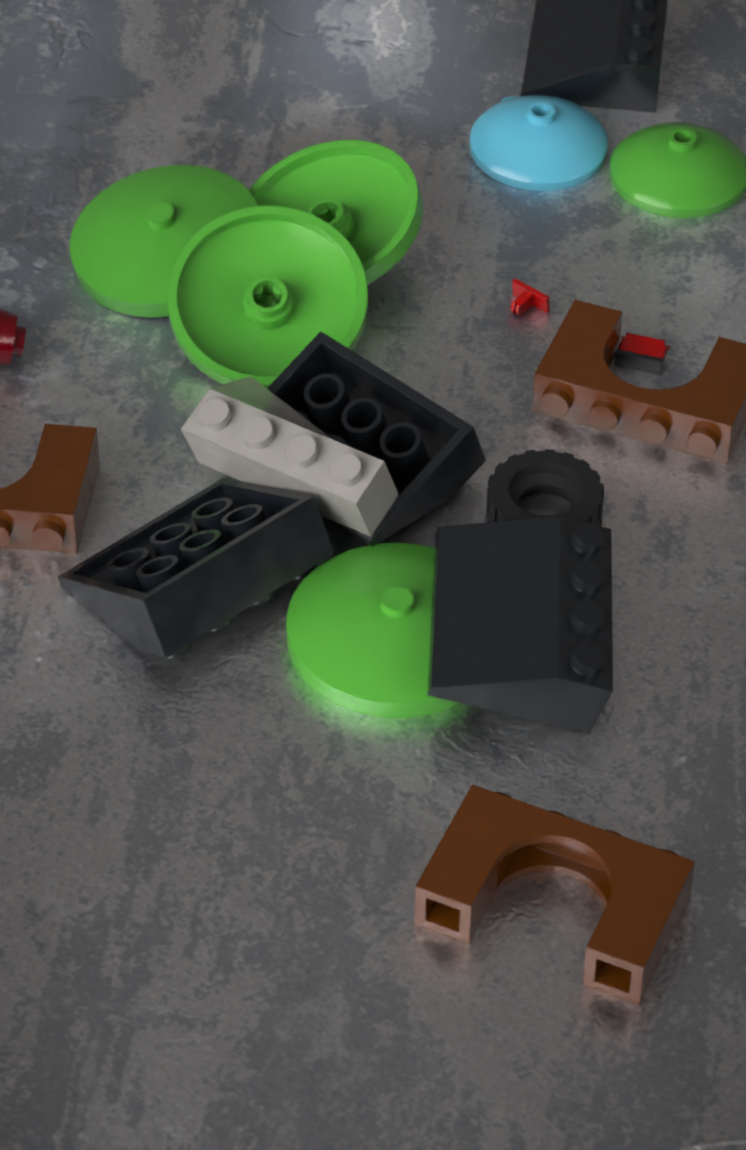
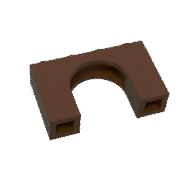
M575 299L534 373L532 412L728 464L746 425V344L718 337L702 372L689 383L669 389L638 387L623 381L609 369L620 344L622 311Z
M57 424L44 425L36 457L30 470L15 483L0 489V547L78 553L100 467L97 428Z
M471 785L415 886L414 924L470 944L494 897L511 881L534 873H557L572 877L590 887L600 897L605 906V910L586 946L582 985L640 1005L690 900L695 861L679 856L673 851L658 849L626 838L615 831L603 830L568 818L560 812L548 811L513 799L507 794Z

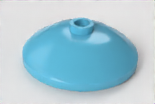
M526 95L502 101L482 113L472 126L469 146L474 162L485 174L494 180L523 190L554 191L576 186L593 177L606 161L608 137L599 120L578 104L553 96Z

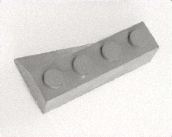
M251 376L209 388L181 428L198 463L242 482L314 496L321 516L370 537L399 495L385 461L331 439Z

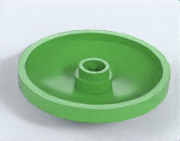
M362 140L329 141L295 152L273 165L249 189L258 206L272 205L295 208L319 217L338 230L356 251L365 271L367 285L383 276L405 255L418 234L423 217L421 190L408 163L393 150L377 143Z
M169 165L147 169L127 176L99 193L84 208L73 227L70 238V255L77 279L92 299L110 310L136 317H168L167 289L171 269L188 240L206 224L222 215L242 208L258 206L251 192L237 179L208 167Z
M272 205L253 206L235 210L216 218L198 230L188 240L171 269L167 289V305L174 337L186 357L200 371L221 384L251 376L268 388L320 331L353 351L361 337L366 322L368 289L365 271L356 251L348 240L329 223L308 212L295 208Z
M381 543L373 547L370 545L362 546L328 559L303 579L295 590L287 611V646L294 667L302 679L314 691L345 709L360 714L385 718L420 717L438 713L461 704L428 696L435 548L410 543Z

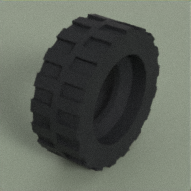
M545 449V451L528 450L524 454H514L508 457V460L503 464L499 463L495 467V473L493 475L490 474L486 501L487 522L561 516L602 526L604 485L600 483V475L597 471H593L589 463L583 459L575 458L573 454L567 452L559 453L550 449ZM550 494L569 501L571 508L569 511L557 515H537L523 510L519 507L518 503L520 499L526 496Z

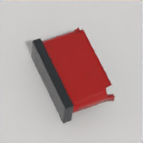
M626 333V336L621 335V341L615 353V365L661 375L662 366L670 345L666 346L665 340Z

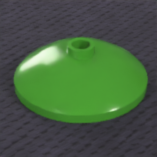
M666 122L644 127L624 138L612 152L609 175L616 191L626 201L642 210L674 218L702 217L729 208L743 196L746 191V156L733 141L716 130L693 123Z

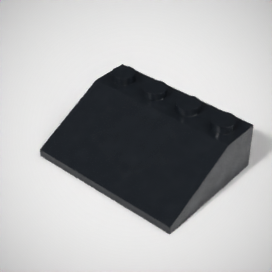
M536 0L521 96L546 95L562 98L579 106L656 112L668 0Z
M321 331L267 388L331 439L385 461L399 495L373 535L370 537L337 523L372 547L453 498L486 461L472 425Z
M222 478L59 575L58 580L61 587L136 650L164 659H171L188 652L192 647V642L206 633L219 631L231 625L235 620L234 616L249 606L263 604L271 600L276 595V590L289 581L306 577L317 567L318 563L333 555L334 550L314 496Z
M561 516L439 527L435 537L428 696L590 734L613 692L611 529Z

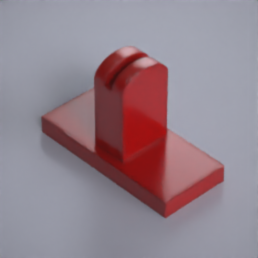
M517 279L512 281L513 295L518 297L511 304L510 310L512 313L521 317L532 306L546 313L550 311L549 296Z

